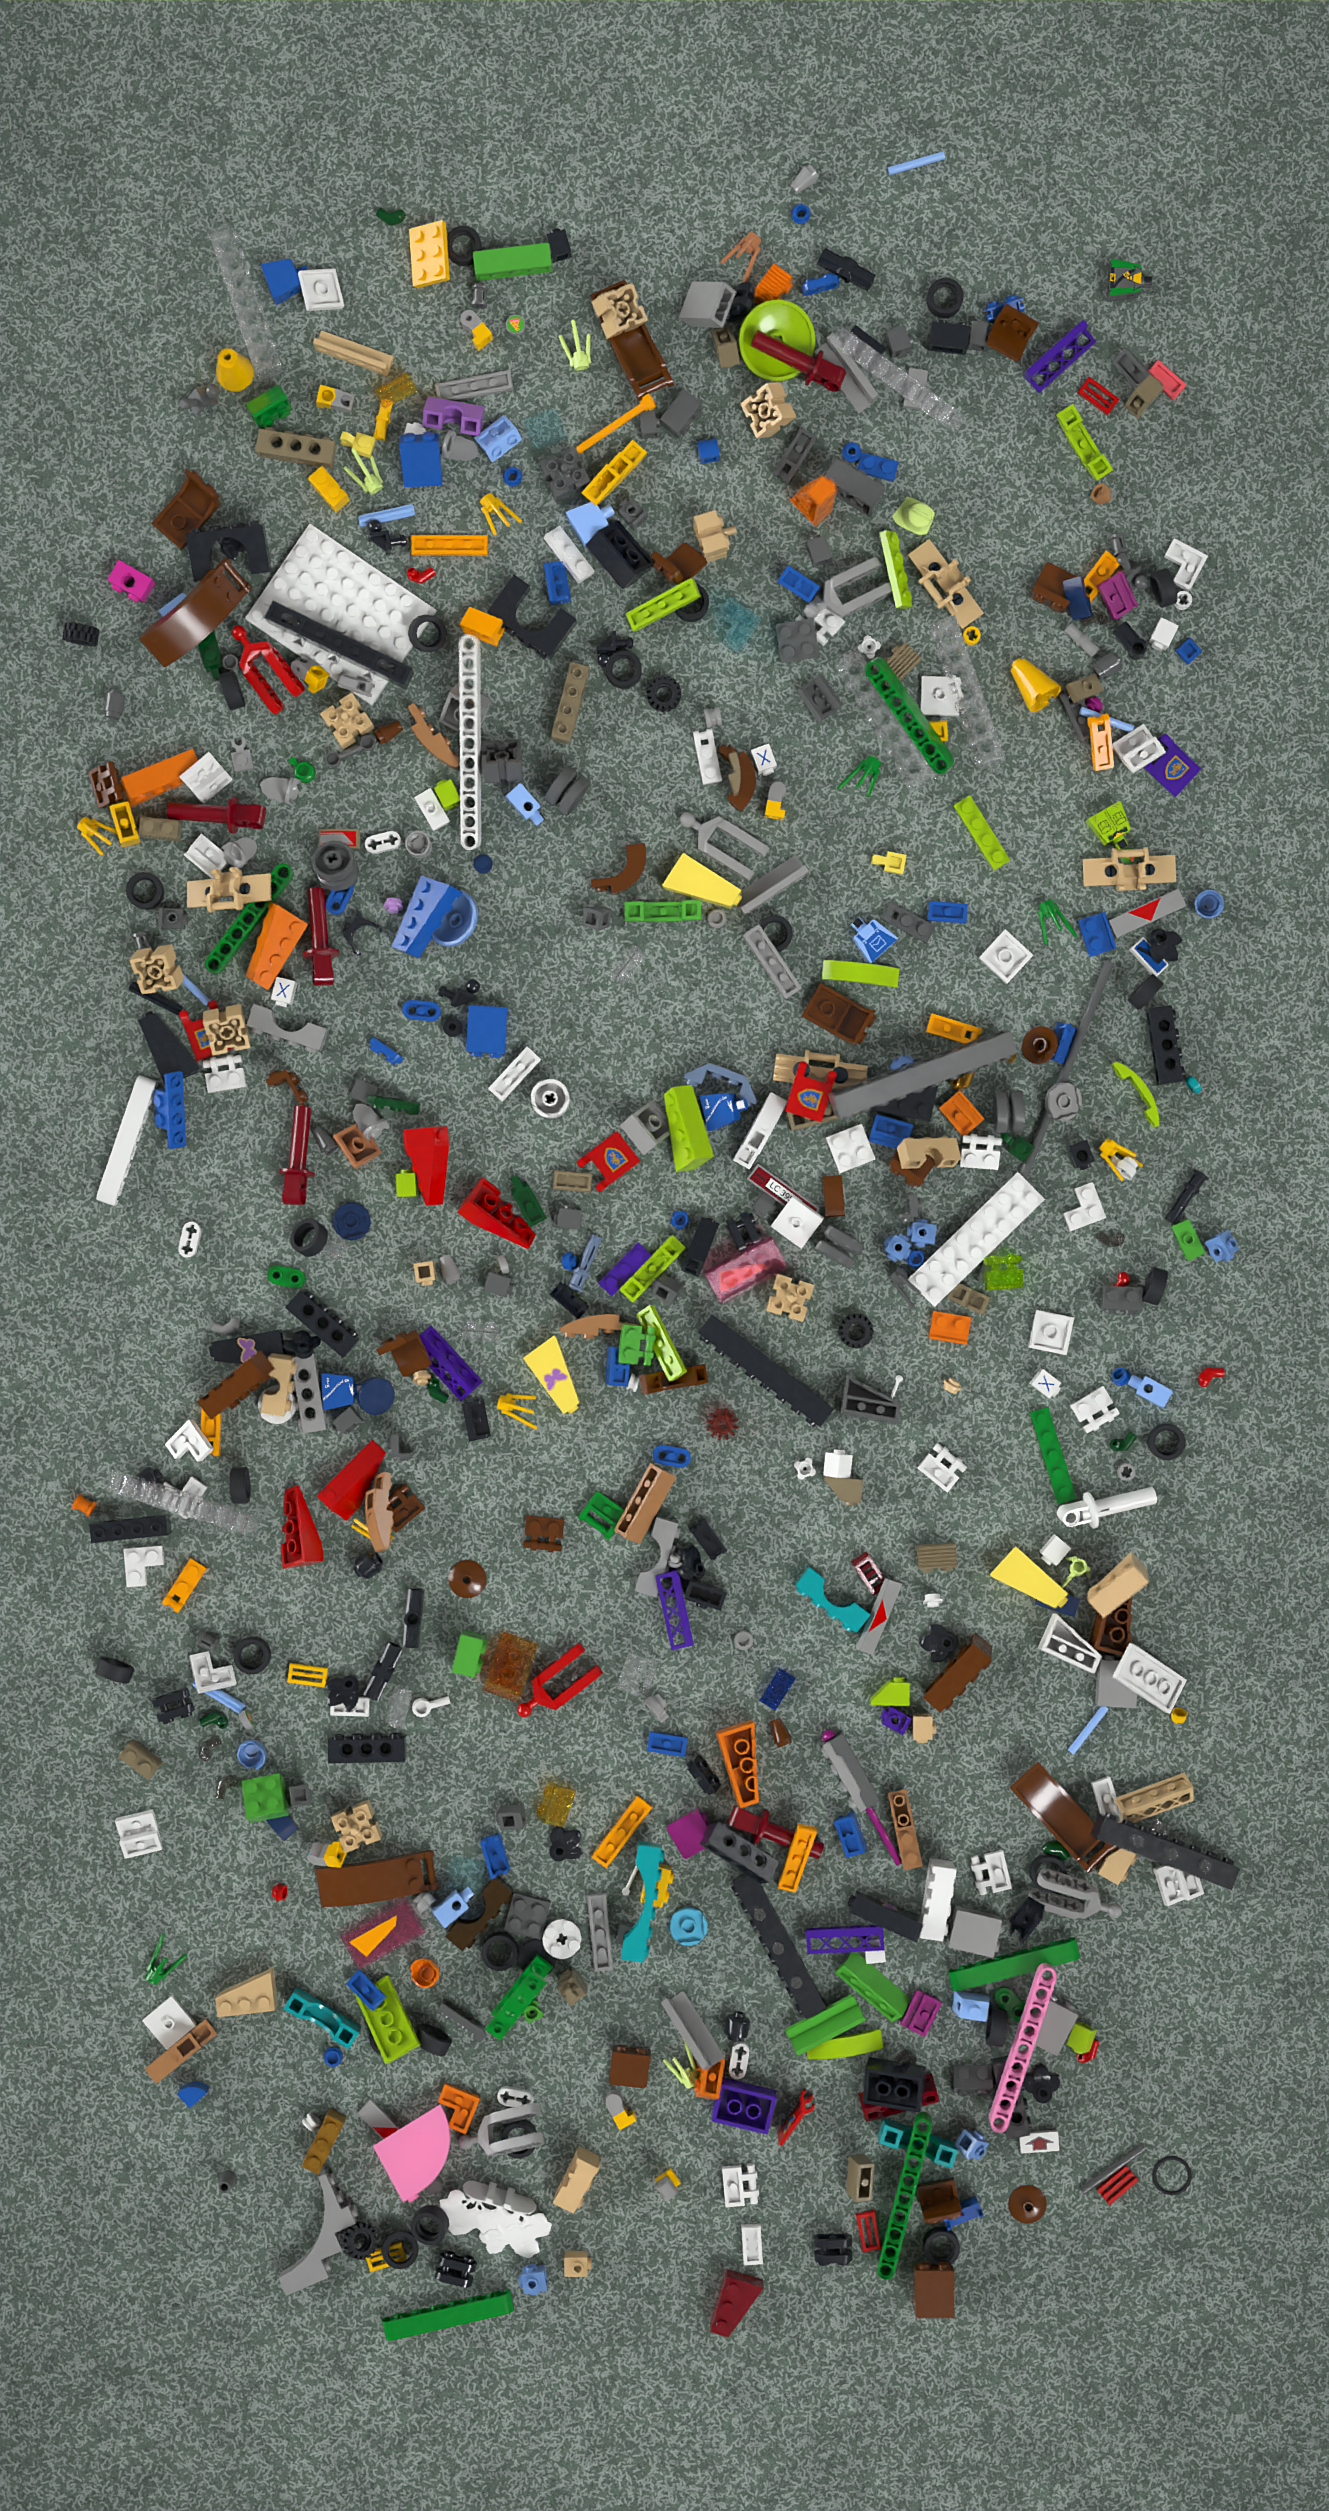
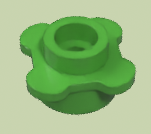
M533 2000L523 2012L526 2022L531 2023L543 2017V2012L538 2007V2001Z

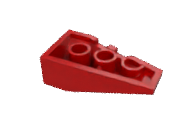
M440 1126L403 1130L405 1151L411 1158L413 1172L417 1174L418 1186L425 1205L443 1204L449 1153L448 1127Z
M481 1177L464 1199L457 1213L470 1223L528 1249L536 1234L522 1217H516L512 1213L511 1208L513 1206L509 1202L505 1204L501 1200L499 1189Z
M372 1439L317 1497L331 1511L347 1521L360 1508L386 1452Z
M294 1486L286 1489L283 1513L287 1516V1522L285 1526H282V1532L286 1533V1543H281L283 1569L308 1566L324 1561L322 1542L300 1487Z

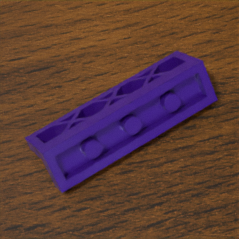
M1084 319L1026 370L1024 378L1038 393L1043 391L1096 343V340L1087 331L1088 324ZM1082 334L1090 341L1086 346H1077V339ZM1065 349H1074V357L1072 359H1063V351ZM1051 362H1060V369L1057 372H1049V364ZM1037 374L1046 375L1045 383L1040 387L1033 380Z
M432 1326L419 1335L432 1362L429 1366L430 1369L460 1401H463L483 1382ZM432 1357L438 1360V1364L432 1361ZM445 1371L449 1372L451 1378L445 1375ZM458 1385L466 1391L464 1394L458 1389Z
M677 1568L655 1575L671 1650L694 1646L679 1574L676 1572ZM661 1578H671L672 1585L668 1590L662 1587ZM669 1594L675 1597L676 1603L673 1608L665 1604ZM673 1613L679 1616L680 1622L677 1627L669 1622V1618ZM678 1631L683 1634L684 1643L674 1645L673 1637Z
M878 1925L806 1928L807 1954L884 1951L883 1928ZM871 1935H880V1946H871L867 1940ZM852 1936H857L863 1942L858 1947H852L848 1940ZM833 1937H838L843 1943L839 1948H833L828 1942ZM810 1938H819L824 1944L820 1949H811Z

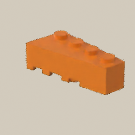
M818 477L806 483L790 501L816 527L832 512L837 490L835 488L836 485L830 478Z
M190 749L122 777L123 793L129 802L130 808L155 796H159L170 789L182 786L184 782L180 776L198 761L194 750Z
M271 901L268 905L267 915L262 923L261 934L256 942L255 952L252 954L246 973L247 978L269 990L308 926L307 923Z
M752 1720L715 1731L733 1793L740 1808L759 1802L755 1722Z

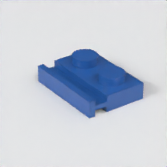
M1105 912L1077 921L1089 957L1117 948Z
M876 1114L868 1141L897 1149L905 1138L911 1136L914 1125Z

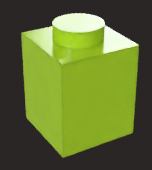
M447 779L439 781L434 789L445 811L459 805L460 796L452 780L447 781Z
M412 1169L400 1170L401 1174H396L397 1197L418 1196L417 1174L412 1173Z
M1080 2021L1074 2023L1067 2045L1072 2047L1071 2050L1078 2054L1089 2052L1097 2029Z

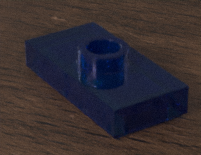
M779 1667L759 1701L776 1711L796 1678Z

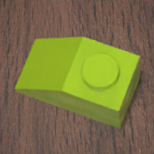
M901 1676L894 1677V1680H888L870 1698V1704L909 1706L910 1682Z

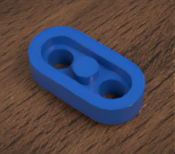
M827 273L822 278L816 280L814 278L805 280L801 289L803 296H809L834 289L840 285L838 275Z
M354 885L348 887L346 892L341 890L331 891L326 901V908L332 915H340L345 911L354 892ZM335 902L340 904L338 909L333 908Z
M409 1000L404 1003L402 1008L404 1016L410 1020L434 1022L441 1016V1009L434 1002ZM410 1007H415L416 1012L411 1014L409 1012ZM429 1009H434L435 1014L430 1016L428 1014Z
M374 1037L368 1042L371 1045L369 1049L378 1055L380 1052L387 1056L385 1060L394 1066L396 1063L401 1064L404 1058Z
M658 1445L653 1450V1459L658 1464L682 1468L686 1467L691 1460V1455L685 1448ZM660 1451L666 1452L664 1458L659 1457ZM679 1454H683L685 1456V1459L683 1461L678 1460L677 1457Z

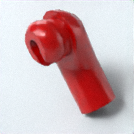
M410 567L406 572L410 581L420 584L425 583L436 575L432 567L423 572Z
M1120 1272L1116 1284L1109 1286L1127 1287L1130 1277L1126 1272Z
M1205 1368L1198 1377V1384L1201 1387H1207L1213 1377H1224V1368Z
M1094 2039L1089 2052L1077 2053V2061L1086 2063L1096 2057L1100 2041Z

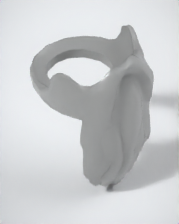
M445 430L447 434L443 440L441 457L460 461H470L477 457L479 453L473 441L465 439L463 436H457L453 430Z
M271 777L264 779L260 783V787L266 797L278 802H284L287 805H295L293 800L297 798L299 792L297 784L301 780L290 777V780Z
M241 838L237 841L227 842L222 846L224 859L227 864L240 869L255 855L257 851L256 842L250 838Z
M365 1104L355 1105L353 1110L354 1121L368 1141H370V1138L380 1136L383 1129L390 1128L385 1118L380 1119L379 1115L371 1107Z

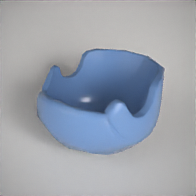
M1205 890L1199 893L1195 899V910L1205 919L1218 917L1223 911V897L1215 890Z
M257 1740L244 1741L239 1746L237 1752L239 1762L246 1769H259L264 1765L267 1756L265 1746Z

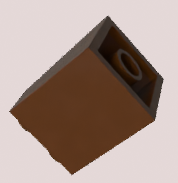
M929 2262L914 2264L912 2306L916 2318H954L955 2271L953 2265L947 2262H939L938 2265H930Z

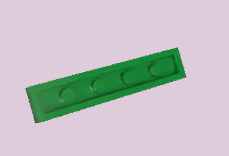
M1045 1407L1029 1412L1057 1504L1077 1499L1049 1408Z

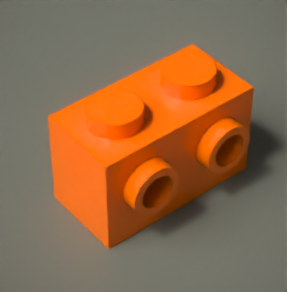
M721 2059L707 2070H702L700 2065L697 2064L699 2077L694 2083L695 2097L710 2100L719 2099L725 2059Z

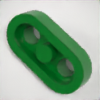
M276 1265L272 1266L267 1272L268 1280L275 1285L300 1288L306 1282L304 1272L299 1269ZM276 1271L280 1273L278 1279L274 1278V1272ZM294 1275H297L299 1277V1280L296 1283L292 1280V1277Z
M1003 1986L998 1988L995 1992L997 2004L1003 2010H1007L1011 2019L1020 2021L1025 2007L1024 2002L1009 1987ZM1007 1995L1008 1999L1002 2000V1996ZM1021 2009V2013L1015 2014V2010Z

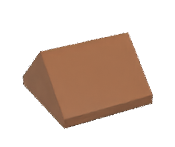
M357 1124L333 1136L355 1169L360 1168L382 1153L373 1138H370V1141L365 1138Z

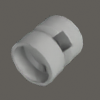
M413 831L407 836L405 846L413 858L424 859L431 854L432 843L424 832Z

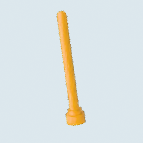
M649 393L643 396L639 405L576 447L579 454L642 411H651L657 407L652 396Z

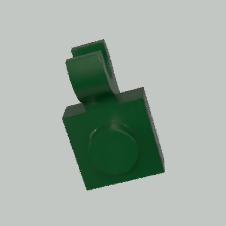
M1003 1133L1000 1137L1004 1143L1010 1146L1008 1152L1023 1163H1025L1035 1149V1146L1020 1136L1015 1140L1007 1133Z

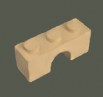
M947 1136L940 1138L924 1137L922 1139L909 1137L905 1138L897 1147L902 1169L920 1168L927 1160L925 1154L930 1155L934 1159L936 1168L954 1167L961 1159L957 1139L948 1138Z
M271 1353L268 1360L275 1368L270 1373V1376L275 1377L279 1381L280 1389L277 1391L266 1390L263 1394L261 1413L284 1417L287 1411H290L292 1400H289V1394L294 1389V1381L291 1380L292 1374L296 1373L297 1363H294V1356Z

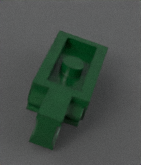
M213 630L198 644L204 668L207 673H212L215 681H218L219 675H221L220 669L224 668L215 631Z
M368 1094L366 1102L373 1104V1108L384 1109V1106L390 1107L391 1111L401 1112V1109H404L409 1115H418L421 1105L418 1102Z
M518 1175L511 1177L510 1179L514 1185V1188L511 1189L512 1195L529 1226L532 1227L547 1219L527 1182L521 1183Z

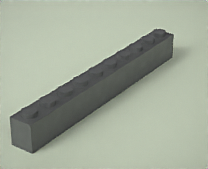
M1003 1029L829 1093L834 1115L843 1120L853 1117L854 1113L870 1111V1107L876 1105L884 1106L889 1103V1100L903 1099L908 1093L923 1091L924 1087L938 1086L942 1083L941 1081L946 1079H957L959 1074L965 1072L966 1074L973 1073L981 1066H992L994 1061L1000 1059L1001 1061L1012 1058L1013 1054L1017 1053L1012 1032Z

